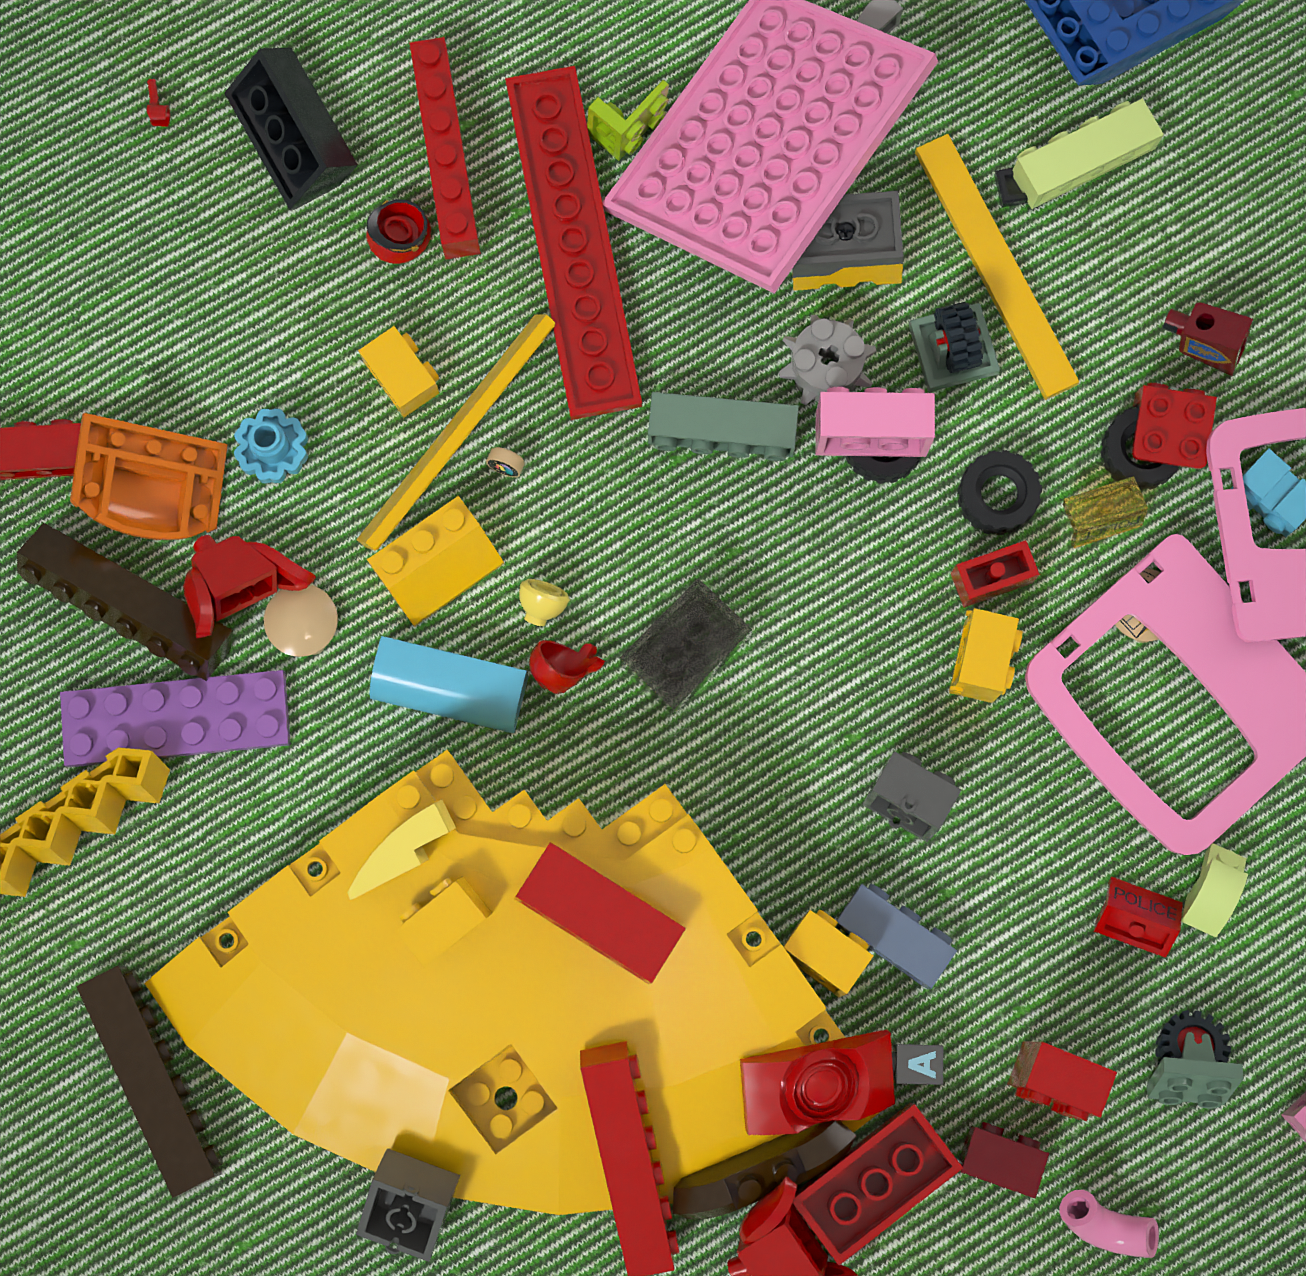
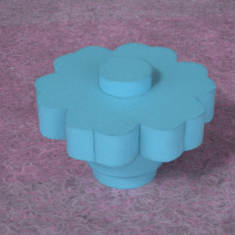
M261 409L256 416V420L245 418L241 422L240 428L234 434L235 440L239 444L234 451V456L239 462L241 469L248 475L256 474L261 483H282L285 480L286 473L298 474L302 464L308 459V454L303 448L308 442V435L297 418L287 419L281 409Z

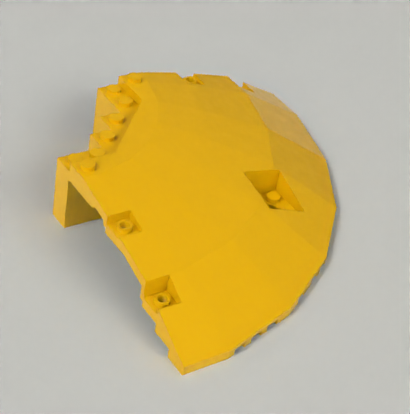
M448 749L416 772L414 770L319 840L320 843L290 865H287L227 912L230 917L202 937L199 936L144 983L186 1046L293 1135L376 1172L388 1148L460 1175L453 1198L555 1215L613 1210L580 1070V1050L627 1041L629 1055L637 1054L641 1078L635 1079L637 1091L645 1090L649 1114L643 1115L645 1127L653 1125L657 1149L651 1150L653 1162L661 1161L665 1184L659 1185L661 1196L668 1195L670 1204H672L674 1187L683 1177L785 1135H748L745 1131L740 1059L817 1044L813 1037L817 1029H824L827 1032V1041L846 1038L826 1011L827 1008L795 962L762 919L757 908L666 784L603 829L600 828L579 798L549 820L545 819L525 790L492 812ZM443 800L456 828L422 845L429 860L350 900L347 894L358 872L378 846L412 816L430 805ZM550 842L686 928L652 984L645 983L514 899ZM315 862L321 863L323 867L322 873L317 877H312L309 872L310 866ZM463 876L492 914L426 968H423L394 931L403 924L399 916L417 902L423 908L433 900L434 897L430 894V891L449 877L454 883ZM750 932H756L761 937V942L756 947H751L746 942V936ZM226 934H231L234 937V944L230 948H224L221 943L222 937ZM501 1087H511L517 1094V1103L509 1110L502 1109L496 1104L495 1095ZM879 1113L861 1120L840 1121L852 1132H855Z

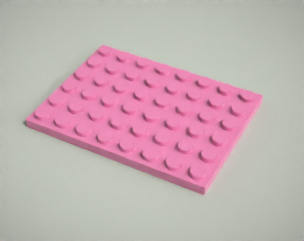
M749 0L603 200V208L605 212L775 294L937 65L936 54L806 0Z

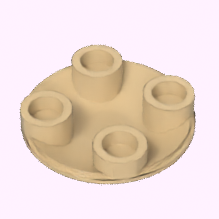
M313 585L300 591L280 590L269 601L264 614V628L270 642L281 652L297 657L320 654L334 637L338 625V614L334 602L326 592Z

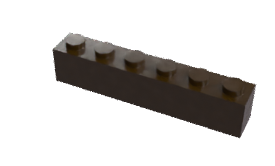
M43 523L17 551V573L26 582L43 587L50 591L59 601L71 603L83 610L92 620L104 622L114 628L122 637L139 642L146 646L155 656L167 658L189 675H196L207 681L231 651L232 629L214 620L211 636L196 638L195 623L188 604L46 523Z
M118 965L76 986L172 1198L181 1196L222 1175L219 1166L223 1165L222 1157L214 1144L209 1145L203 1133L207 1129L205 1120L201 1112L197 1108L193 1110L187 1098L191 1094L189 1085L181 1073L177 1075L171 1061L175 1059L174 1053L165 1038L161 1040L155 1026L159 1024L158 1018L151 1005H145L139 994L143 987L137 973L133 969L129 971L127 966Z

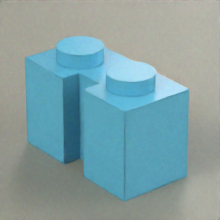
M1268 449L1243 474L1248 509H1254L1264 518L1265 525L1271 531L1287 537L1306 519V480L1303 478L1299 480L1289 471L1291 467L1272 450Z

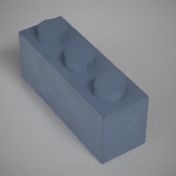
M871 883L867 888L861 884L837 917L836 921L838 924L836 926L847 934L851 932L856 934L870 945L869 949L924 988L932 989L957 952L955 948L950 946L953 940L935 927L931 932L918 923L921 917L909 908L902 905L900 909H897L888 903L887 900L890 896L879 887Z

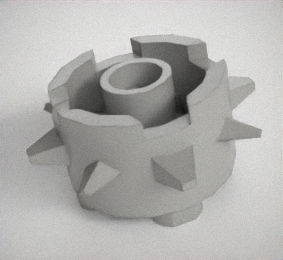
M815 314L811 315L810 325L797 338L784 336L782 341L792 350L791 362L779 371L780 378L795 380L797 389L802 392V404L807 405L812 399L819 401L820 392H827L828 388L845 387L849 389V392H852L856 386L869 388L872 386L873 383L862 370L865 360L876 352V348L874 345L864 344L863 339L853 330L854 321L852 319L842 323L825 318L820 319ZM827 357L834 361H830L828 365L822 363V358L825 359Z

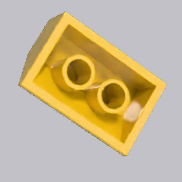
M459 496L367 559L376 575L414 627L504 564V561L484 530Z

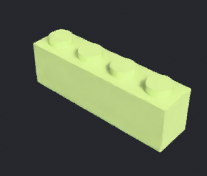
M1143 98L1132 104L1129 101H1125L1111 110L1109 115L1101 119L1098 116H1094L1080 125L1078 130L1070 134L1067 131H1063L1052 137L1047 145L1039 149L1033 146L1021 152L1017 156V161L1012 170L1014 173L1013 177L1022 193H1026L1028 197L1027 202L1031 209L1156 149L1164 134Z

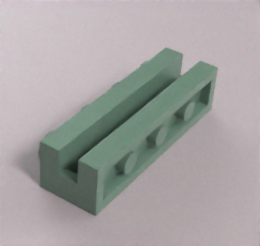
M652 392L648 444H653L656 449L662 451H674L676 447L691 448V451L697 454H712L713 450L728 451L727 454L729 456L746 458L749 457V454H761L767 460L784 461L786 457H793L799 405Z

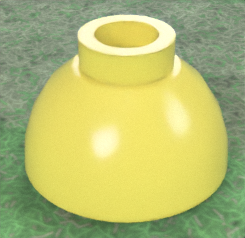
M527 579L520 584L519 598L521 606L526 612L524 619L531 624L545 626L547 620L561 614L570 601L568 594L563 589L548 582Z

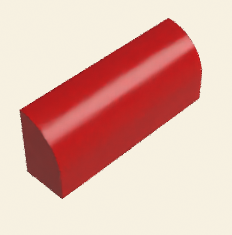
M551 842L514 898L647 984L653 983L686 929Z

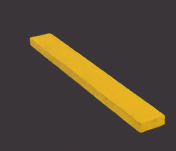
M949 134L917 147L915 154L1044 399L1047 400L1077 386L1080 381Z
M547 314L534 315L364 529L357 538V541L365 548L374 551L380 548L554 328L555 322Z

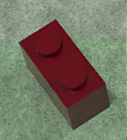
M983 1121L980 1129L970 1126L959 1158V1163L963 1167L959 1172L1036 1199L1050 1154L1039 1150L1041 1142L1022 1135L1018 1136L1017 1142L1002 1137L1003 1128Z

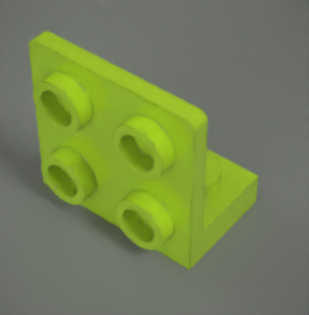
M662 80L626 120L624 119V114L616 105L611 102L606 104L597 97L588 107L587 128L589 136L618 161L626 153L632 155L643 142L644 138L642 135L649 127L653 130L656 129L667 114L665 108L669 101L667 98L669 84Z

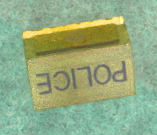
M1134 476L1065 498L1063 501L1064 510L1074 530L1071 539L1073 549L1141 527L1148 509Z

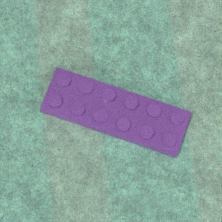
M284 670L209 677L207 681L197 678L60 692L64 766L66 767L102 764L107 761L105 756L118 747L150 750L159 758L291 745L286 674Z

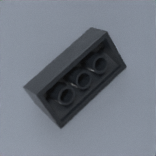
M259 48L224 94L289 210H295L339 187L358 164L293 49Z

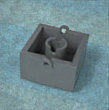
M894 751L883 766L862 805L887 819L892 828L901 827L928 842L940 830L961 789L954 786L955 781L948 775L938 771L933 774L921 767L922 762L915 756L906 752H902L900 755ZM894 817H898L900 819V822L898 824L893 823Z
M387 1148L372 1179L356 1235L385 1245L386 1251L390 1254H398L401 1251L429 1262L442 1233L460 1175ZM391 1243H396V1244H397V1248H396V1249L391 1248V1247H390V1244H391Z

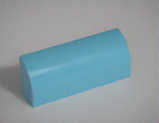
M381 636L371 675L370 699L514 734L529 676L526 670Z

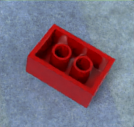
M1023 1041L1007 1085L1017 1088L1015 1096L1047 1106L1053 1103L1052 1111L1071 1119H1081L1087 1122L1089 1116L1101 1118L1117 1072L1044 1042Z

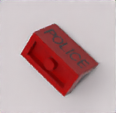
M1111 876L1108 882L1106 901L1095 921L1094 932L1166 958L1180 933L1183 902Z

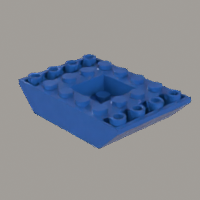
M1245 0L1024 1L1078 86L1103 84L1222 20Z

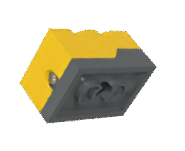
M899 192L845 194L792 268L793 290L819 289L824 284L853 287L859 282L869 281L874 282L876 285L902 283L903 245Z

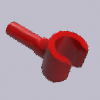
M149 79L147 84L150 100L146 112L150 118V123L152 126L168 127L170 124V108L168 105H159L156 80Z

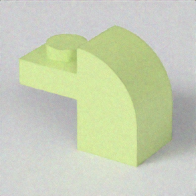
M1212 843L1205 852L1200 877L1186 897L1181 922L1213 937H1217L1231 917L1245 887L1248 874L1244 873L1247 858Z

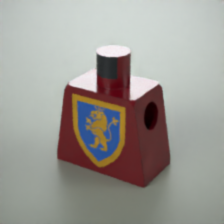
M1196 302L1190 315L1171 308L1162 329L1181 336L1179 351L1182 354L1233 376L1247 346L1253 318L1202 302Z

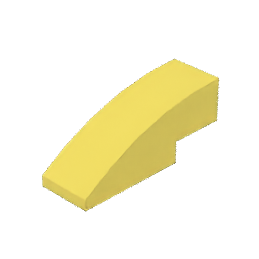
M443 800L430 805L412 816L378 846L358 872L347 894L350 900L429 860L422 845L456 828Z

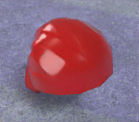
M542 640L531 651L529 669L538 685L555 694H561L577 685L584 676L598 671L603 667L605 661L595 656L597 647L592 644L585 643L579 652H576L561 643Z

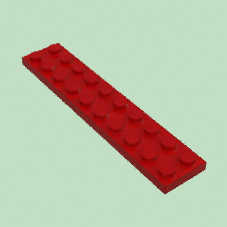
M575 66L505 78L551 319L555 322L553 330L570 418L575 420L642 407Z

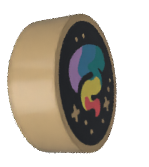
M500 447L492 448L486 460L487 465L491 469L509 477H519L525 465L524 460L518 454Z

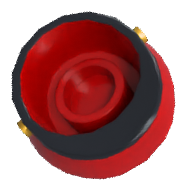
M395 199L385 201L369 215L366 238L371 251L379 259L392 264H401L417 258L426 249L431 239V226L424 211L417 204L409 200Z

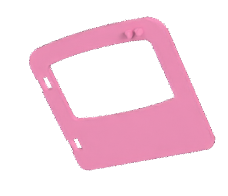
M1306 408L1227 420L1218 425L1210 433L1207 440L1206 454L1209 471H1211L1213 497L1227 582L1230 585L1233 603L1231 607L1237 635L1245 642L1253 643L1306 637V549L1260 548L1254 543L1240 464V453L1242 450L1267 444L1306 439ZM1230 469L1233 489H1223L1221 470ZM1249 581L1252 602L1242 603L1239 582Z
M1174 534L1161 541L1139 563L1064 628L1061 633L1035 654L1027 665L1025 680L1028 692L1051 724L1113 797L1169 851L1180 855L1198 854L1208 848L1306 757V672L1278 640L1251 643L1239 638L1234 625L1231 607L1233 603L1229 585L1188 539L1182 535ZM1154 562L1161 572L1147 583L1140 573ZM1125 615L1134 616L1178 657L1218 702L1254 751L1253 762L1190 820L1183 819L1164 803L1123 761L1080 709L1061 679L1064 670ZM1071 636L1079 646L1064 658L1057 648Z

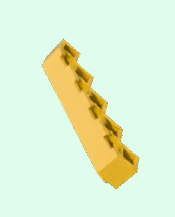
M118 747L105 756L107 761L91 772L84 770L61 786L62 792L45 804L40 801L16 817L17 823L0 834V894L25 897L37 862L70 866L81 831L115 835L126 800L160 804L170 769L153 751Z

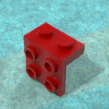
M1147 383V386L1143 385L1135 392L1133 407L1139 406L1132 449L1133 457L1137 460L1192 469H1202L1207 464V440L1212 432L1217 397L1205 395L1204 391L1198 389L1177 391L1171 390L1168 385L1160 383Z

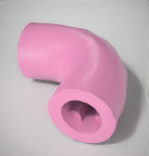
M1074 1190L1062 1199L1059 1206L1060 1216L1068 1228L1083 1241L1097 1248L1117 1254L1153 1258L1155 1256L1159 1242V1230L1154 1218L1131 1216L1111 1211L1101 1206L1096 1198L1085 1190Z

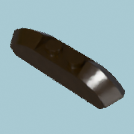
M840 1120L822 1122L798 1134L782 1135L683 1177L674 1187L672 1214L686 1219L714 1218L759 1201L775 1189L786 1176L796 1184L807 1181L825 1172L841 1160L850 1150L856 1134Z

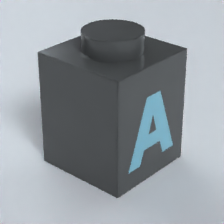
M893 1044L894 1083L943 1085V1045Z

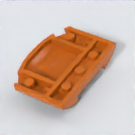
M83 413L70 502L98 523L121 533L140 538L180 540L190 538L204 531L207 533L217 529L228 444Z

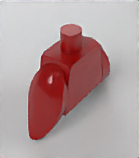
M210 535L201 536L193 545L196 553L191 558L192 569L186 573L183 585L184 596L195 623L196 638L211 636L214 619L217 622L277 593V588L288 591L306 589L315 581L316 576L266 544L245 542L239 536H232L217 543Z
M787 1176L775 1189L754 1204L743 1218L739 1228L738 1256L729 1259L727 1262L728 1271L731 1276H858V1274L846 1266H839L837 1263L827 1261V1254L792 1204L797 1184Z

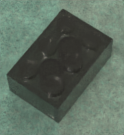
M698 578L619 658L620 665L674 716L751 638L752 629Z

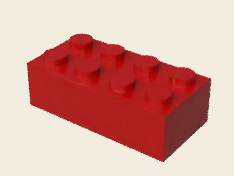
M909 1103L852 1147L835 1165L815 1176L798 1189L792 1204L840 1266L962 1170L963 1167L917 1106Z

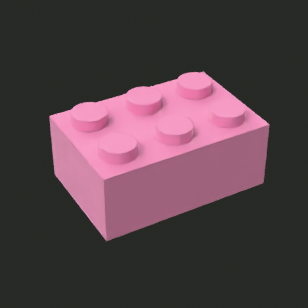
M845 387L828 388L827 392H820L816 409L815 455L927 456L935 438V393H925V390L921 388H907L902 390V393H887V389L880 387L867 388L864 392H849V389Z

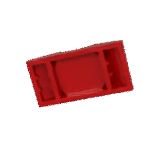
M887 1029L740 1059L745 1131L748 1135L798 1134L822 1122L861 1120L895 1104L891 1033Z

